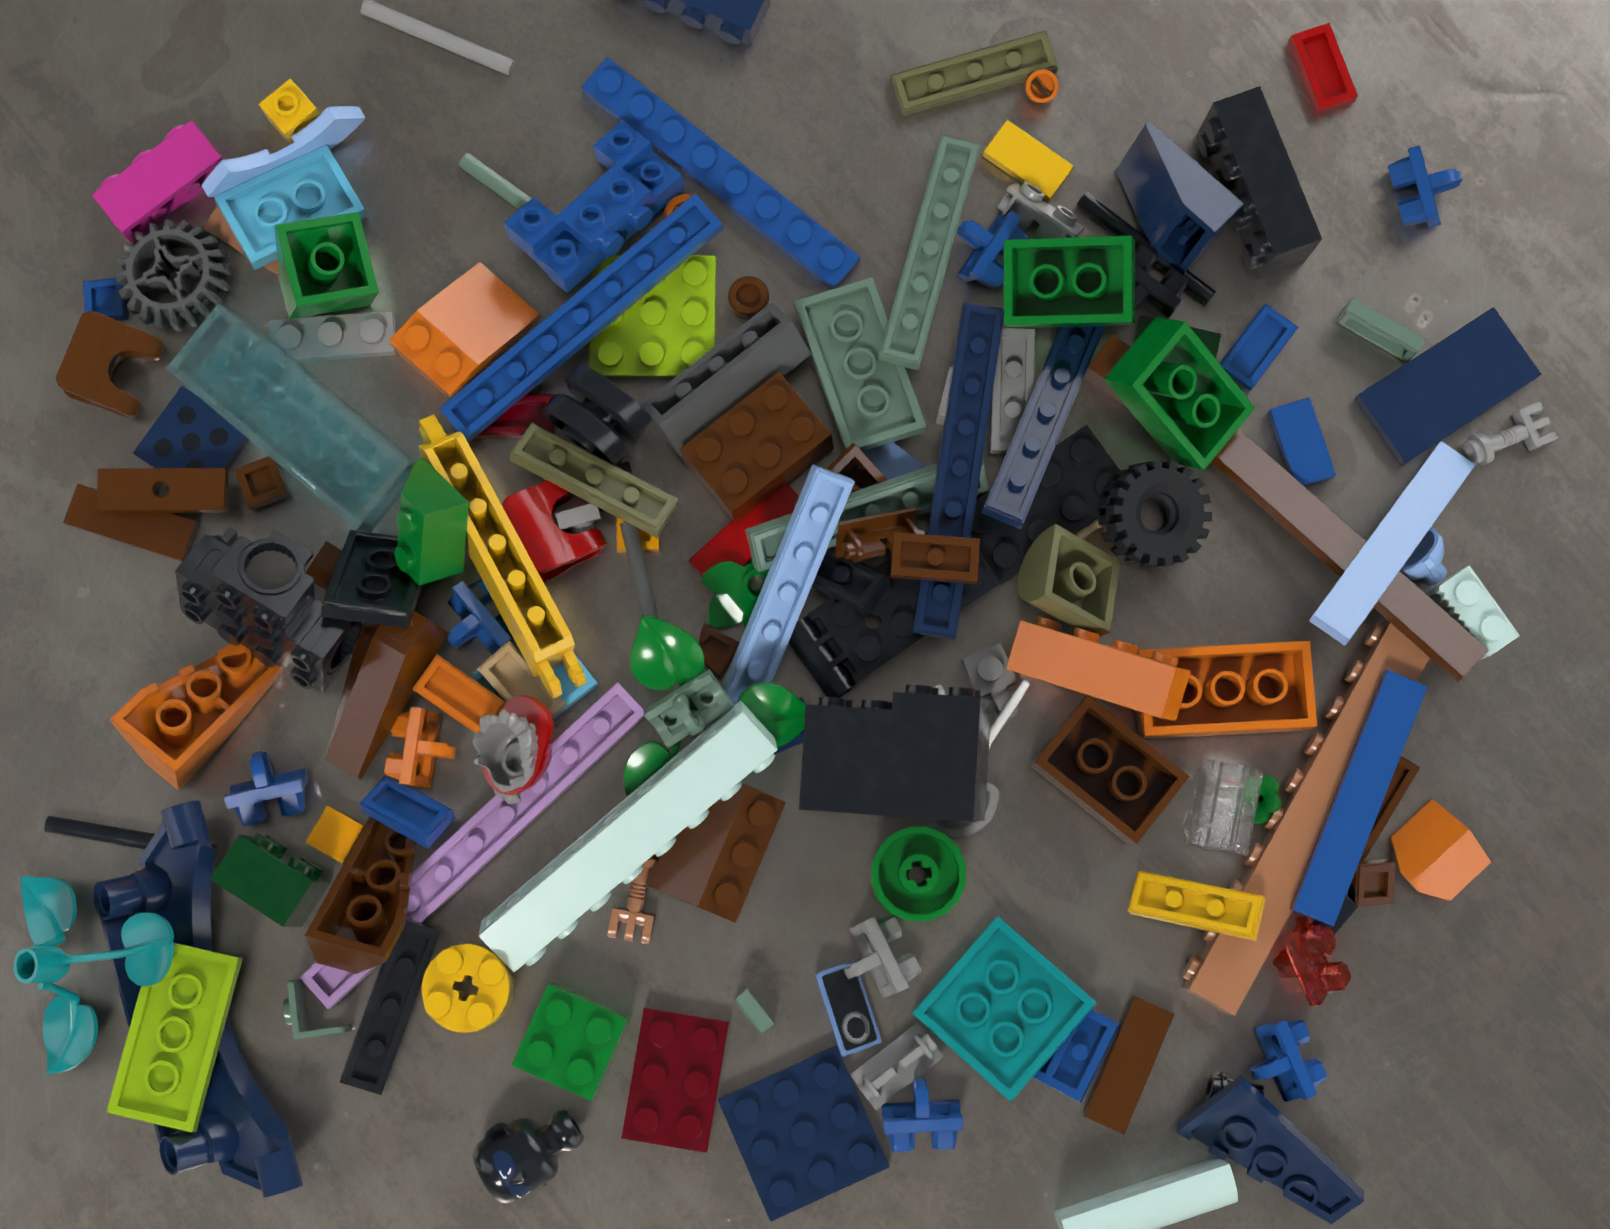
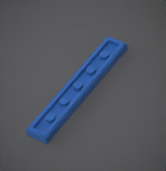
M1390 670L1383 672L1290 910L1334 927L1428 686Z

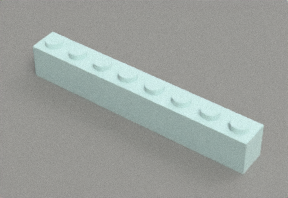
M741 700L733 706L734 708L727 711L481 920L478 936L513 972L524 964L531 966L537 962L546 952L547 948L545 946L555 937L563 939L569 935L578 925V918L589 909L594 912L601 908L610 898V891L619 883L628 884L633 881L643 870L644 866L642 864L655 854L659 857L666 853L676 842L675 836L688 826L690 829L698 826L709 814L708 808L719 799L726 801L741 788L742 783L740 781L752 771L759 773L770 765L775 758L773 753L777 751L775 737Z

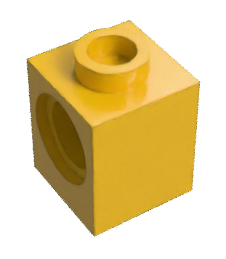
M291 78L258 104L269 122L289 145L293 143L292 135L302 130L320 115L314 104Z

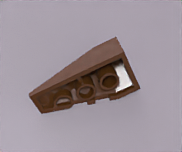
M415 611L408 629L371 623L362 624L361 632L353 650L325 759L352 776L360 780L362 779L398 716L413 694V687L428 668L447 637L448 632Z

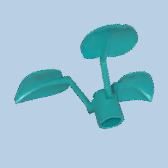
M23 876L20 877L22 902L28 931L34 945L30 948H22L17 952L14 958L13 970L19 982L23 984L37 983L38 990H49L60 995L47 1005L43 1017V1039L47 1054L46 1074H57L75 1068L90 1055L97 1041L98 1022L96 1013L91 1006L79 1005V994L52 982H57L64 977L72 963L126 957L125 969L132 982L139 986L155 985L165 977L170 968L175 948L173 942L174 932L170 923L161 915L151 912L138 913L130 917L122 927L121 936L125 949L67 955L66 952L57 946L65 942L64 932L70 930L76 920L77 907L72 888L67 882L59 878Z

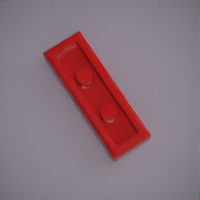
M785 484L737 523L732 520L688 560L689 564L702 576L710 567L720 562L732 561L741 566L752 562L745 529L793 513L795 505L792 502L799 495L788 484Z

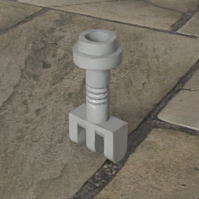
M1537 402L1512 414L1516 426L1489 437L1482 432L1470 435L1468 441L1463 444V451L1468 460L1474 464L1484 466L1493 462L1494 452L1524 440L1530 452L1558 440L1555 431L1540 437L1538 430L1551 425L1548 416L1533 422L1531 416L1540 413L1544 409L1541 402Z

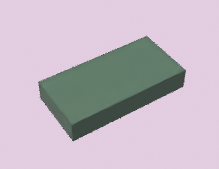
M1355 298L1348 302L1336 320L1338 324L1405 362H1408L1420 351L1426 340Z

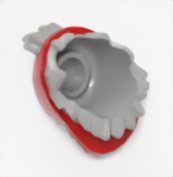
M518 695L507 701L499 716H481L480 731L473 739V745L478 751L474 763L482 766L484 776L488 784L494 789V793L505 799L508 804L521 803L520 793L535 786L541 780L552 758V748L549 743L554 726L552 714L538 699L527 695Z

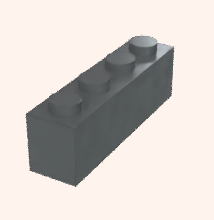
M771 302L644 401L641 407L649 414L652 423L665 441L682 456L681 447L776 373L780 372L784 376L789 371L795 369L798 364L811 355V352L793 321Z

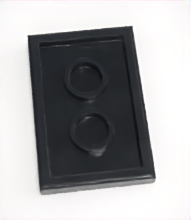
M357 530L349 531L321 604V617L409 628L422 585L419 586L406 572L400 570L396 563L395 549L398 547V536Z

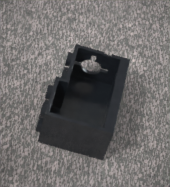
M906 684L905 693L893 692L892 702L862 699L861 708L853 707V700L819 697L818 705L806 704L799 810L967 822L985 821L992 700L982 698L981 690H975L974 688L949 687V695H938V688Z

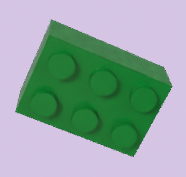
M1132 236L1004 240V325L1009 328L1135 325L1134 238Z
M1155 317L1103 379L1172 461L1178 462L1179 465L1200 470L1206 469L1255 409V406L1186 321Z

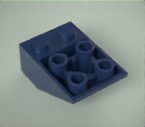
M1150 121L1144 125L1115 170L1151 248L1182 275L1213 245L1244 204Z

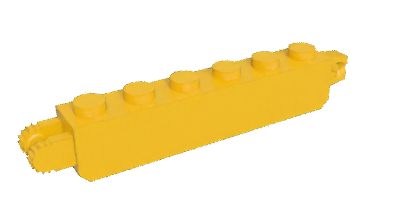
M434 414L419 420V433L424 441V444L418 446L421 459L424 458L469 502L465 548L533 676L539 675L547 692L553 699L562 695L560 681L552 670L555 667L563 664L570 680L575 686L580 687L586 684V676L574 654L575 643L572 634L466 438L460 431L456 433L452 431L446 434Z

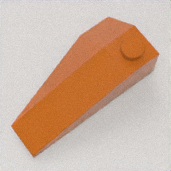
M230 644L218 650L217 655L195 666L190 664L178 670L179 674L158 685L154 682L142 688L110 718V721L142 760L179 791L211 759L284 671L276 665L273 668L264 665L254 656L253 651L241 644L238 646Z

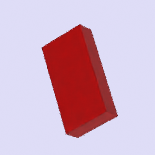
M1330 22L1291 35L1288 42L1316 115L1355 102L1358 94Z

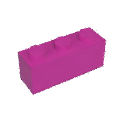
M191 120L185 125H179L170 130L165 140L152 150L149 149L139 153L133 159L132 165L119 175L115 174L106 178L92 196L119 231L134 245L138 242L135 238V231L141 232L146 236L150 233L149 223H155L159 226L202 194L204 189L201 185L223 159Z

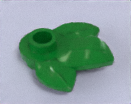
M725 561L705 571L700 578V582L715 593L708 606V624L712 627L721 628L742 622L746 628L769 569L758 572L754 568L753 562L741 566L732 561ZM754 575H760L762 578L761 587L752 590L749 585L750 579Z

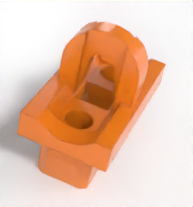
M410 707V712L401 713L398 716L391 732L394 737L405 738L403 754L389 753L385 762V775L398 779L399 784L431 789L436 757L455 759L457 746L438 742L442 713L428 711L424 708Z

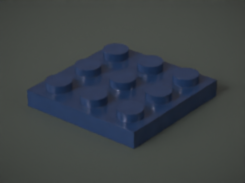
M836 1045L718 1098L720 1107L770 1222L890 1167Z

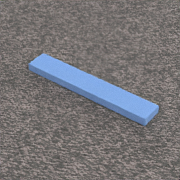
M1440 441L1309 621L1345 646L1476 464Z
M812 464L722 685V688L732 700L733 706L738 703L741 693L753 684L760 682L772 683L855 481L850 477Z

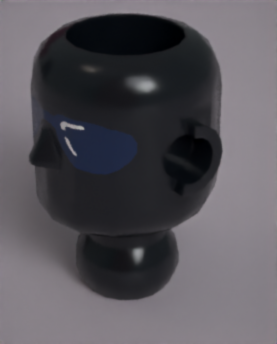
M560 1110L553 1113L548 1123L542 1127L530 1118H520L509 1124L502 1122L491 1127L486 1132L484 1139L476 1145L473 1152V1161L479 1177L493 1198L503 1204L512 1203L537 1188L547 1185V1182L553 1179L558 1172L559 1165L556 1154L563 1150L571 1151L578 1148L582 1144L584 1136L575 1118L568 1110Z

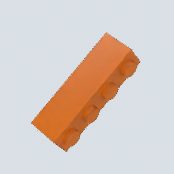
M1037 616L1036 623L1020 620L1006 667L1007 670L1158 718L1176 721L1191 672L1190 670L1177 667L1179 658L1153 651L1152 658L1144 657L1137 654L1139 649L1137 645L1114 639L1111 647L1098 643L1100 634L1080 628H1075L1073 635L1060 631L1061 622Z

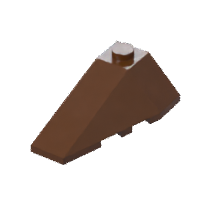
M369 817L305 934L318 964L357 974L388 960L406 923L417 844L415 841Z

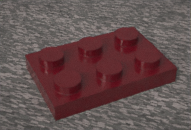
M646 1007L643 1009L621 1139L703 1153L708 1152L729 1021Z

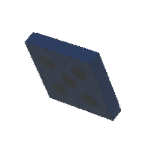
M181 386L133 454L153 468L228 469L253 434Z

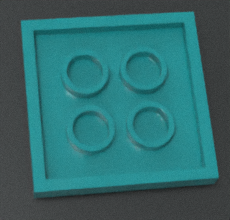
M997 916L912 1014L1012 1103L1097 1005V1002Z

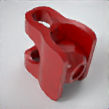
M547 480L508 496L502 504L544 584L598 556L607 546V541L599 529H589L582 533L570 534L557 527L552 513L559 506L568 502L574 494Z

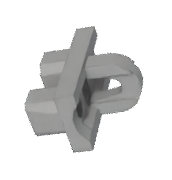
M892 915L877 920L875 917H872L849 928L863 958L844 967L847 978L850 980L870 970L883 998L909 988L907 982L921 972V968L911 952L895 959L888 946V943L902 936V929L896 917Z

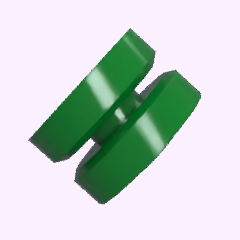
M910 826L893 833L877 848L870 864V885L876 901L889 914L904 921L927 922L945 915L959 901L966 885V864L959 847L946 834L931 827ZM917 866L923 869L925 877L922 882L916 883L915 880L909 879L908 873L909 870L913 869L912 867Z

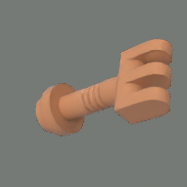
M655 854L642 864L644 866L643 870L631 881L626 908L612 907L607 937L616 938L619 932L620 921L627 923L624 940L633 941L636 925L643 926L641 943L650 944L655 914L642 911L645 900L644 893H646L645 889L647 888L645 884L650 874V868H653L657 858Z

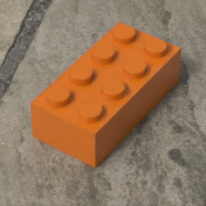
M1310 641L1138 650V655L1152 658L1153 651L1179 658L1177 667L1191 671L1176 721L1158 718L1135 710L1137 734L1144 740L1307 731L1317 727Z

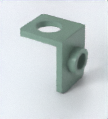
M301 979L287 981L289 998L283 1001V1013L286 1024H292L293 1040L351 1031L350 1024L308 1030L303 981Z

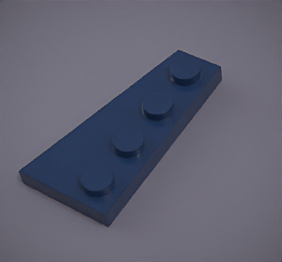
M1242 1075L1238 1076L1177 1123L1176 1132L1188 1140L1194 1137L1209 1146L1208 1151L1222 1160L1226 1158L1233 1160L1247 1169V1175L1261 1183L1264 1180L1283 1190L1284 1197L1330 1224H1333L1364 1202V1190Z

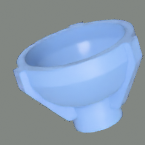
M1431 526L1400 569V572L1409 580L1421 579L1427 586H1433L1441 582L1446 576L1447 570L1441 563L1445 552L1443 538L1436 529Z

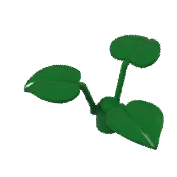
M647 615L641 617L630 653V667L634 677L642 685L654 690H666L678 682L680 688L708 670L704 667L703 650L693 636L668 621ZM760 682L753 684L741 693L738 702L741 700L775 737L777 747L790 742L804 730L806 704L784 686L771 682ZM689 699V710L697 711V707ZM681 740L672 745L669 750L656 741H647L633 750L624 769V789L627 796L677 755Z

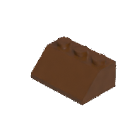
M742 783L741 788L726 801L719 799L708 808L709 814L698 826L693 829L687 826L675 836L676 842L666 853L656 858L645 885L736 923L786 802Z

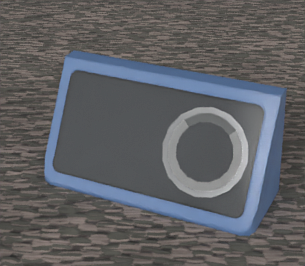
M856 960L815 973L842 1057L882 1043L861 976L859 975L849 980L844 972V967L856 962Z

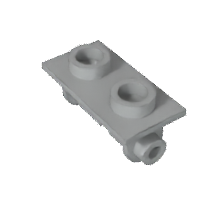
M1017 181L1009 186L1006 191L1011 193L1013 197L1011 198L1006 194L997 207L1003 212L1002 216L1006 217L1010 211H1013L1022 219L1017 226L1024 232L1028 230L1034 220L1040 225L1032 236L1034 239L1068 238L1069 235L1074 238L1084 229L1076 223L1078 217L1073 212L1060 205L1055 208L1043 199L1045 194L1039 188L1028 182H1024L1022 185Z
M917 1022L853 1071L850 1076L876 1110L939 1062L944 1056Z

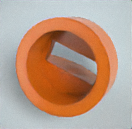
M1045 69L1031 73L1025 81L1027 97L1039 104L1051 101L1059 89L1057 77L1051 71ZM1035 78L1049 92L1045 97L1032 84Z

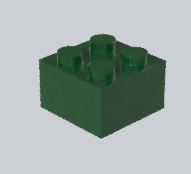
M256 833L254 837L239 834L210 878L211 881L282 927H302L330 885L328 881L320 877L324 872L322 868L303 857L301 859L295 856L290 858L285 854L288 849L285 844L266 834V836H263L259 833Z

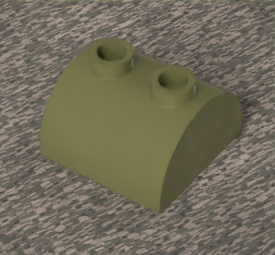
M1054 524L1040 534L1027 551L1019 569L1017 591L1022 600L1069 626L1097 633L1102 637L1111 631L1120 560Z

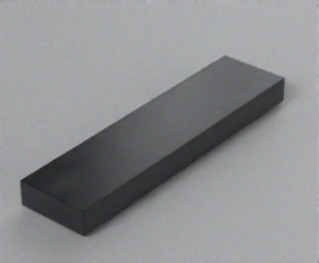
M406 918L405 927L388 960L380 966L341 1073L340 1083L382 1095L420 990L425 971L440 935L439 928Z

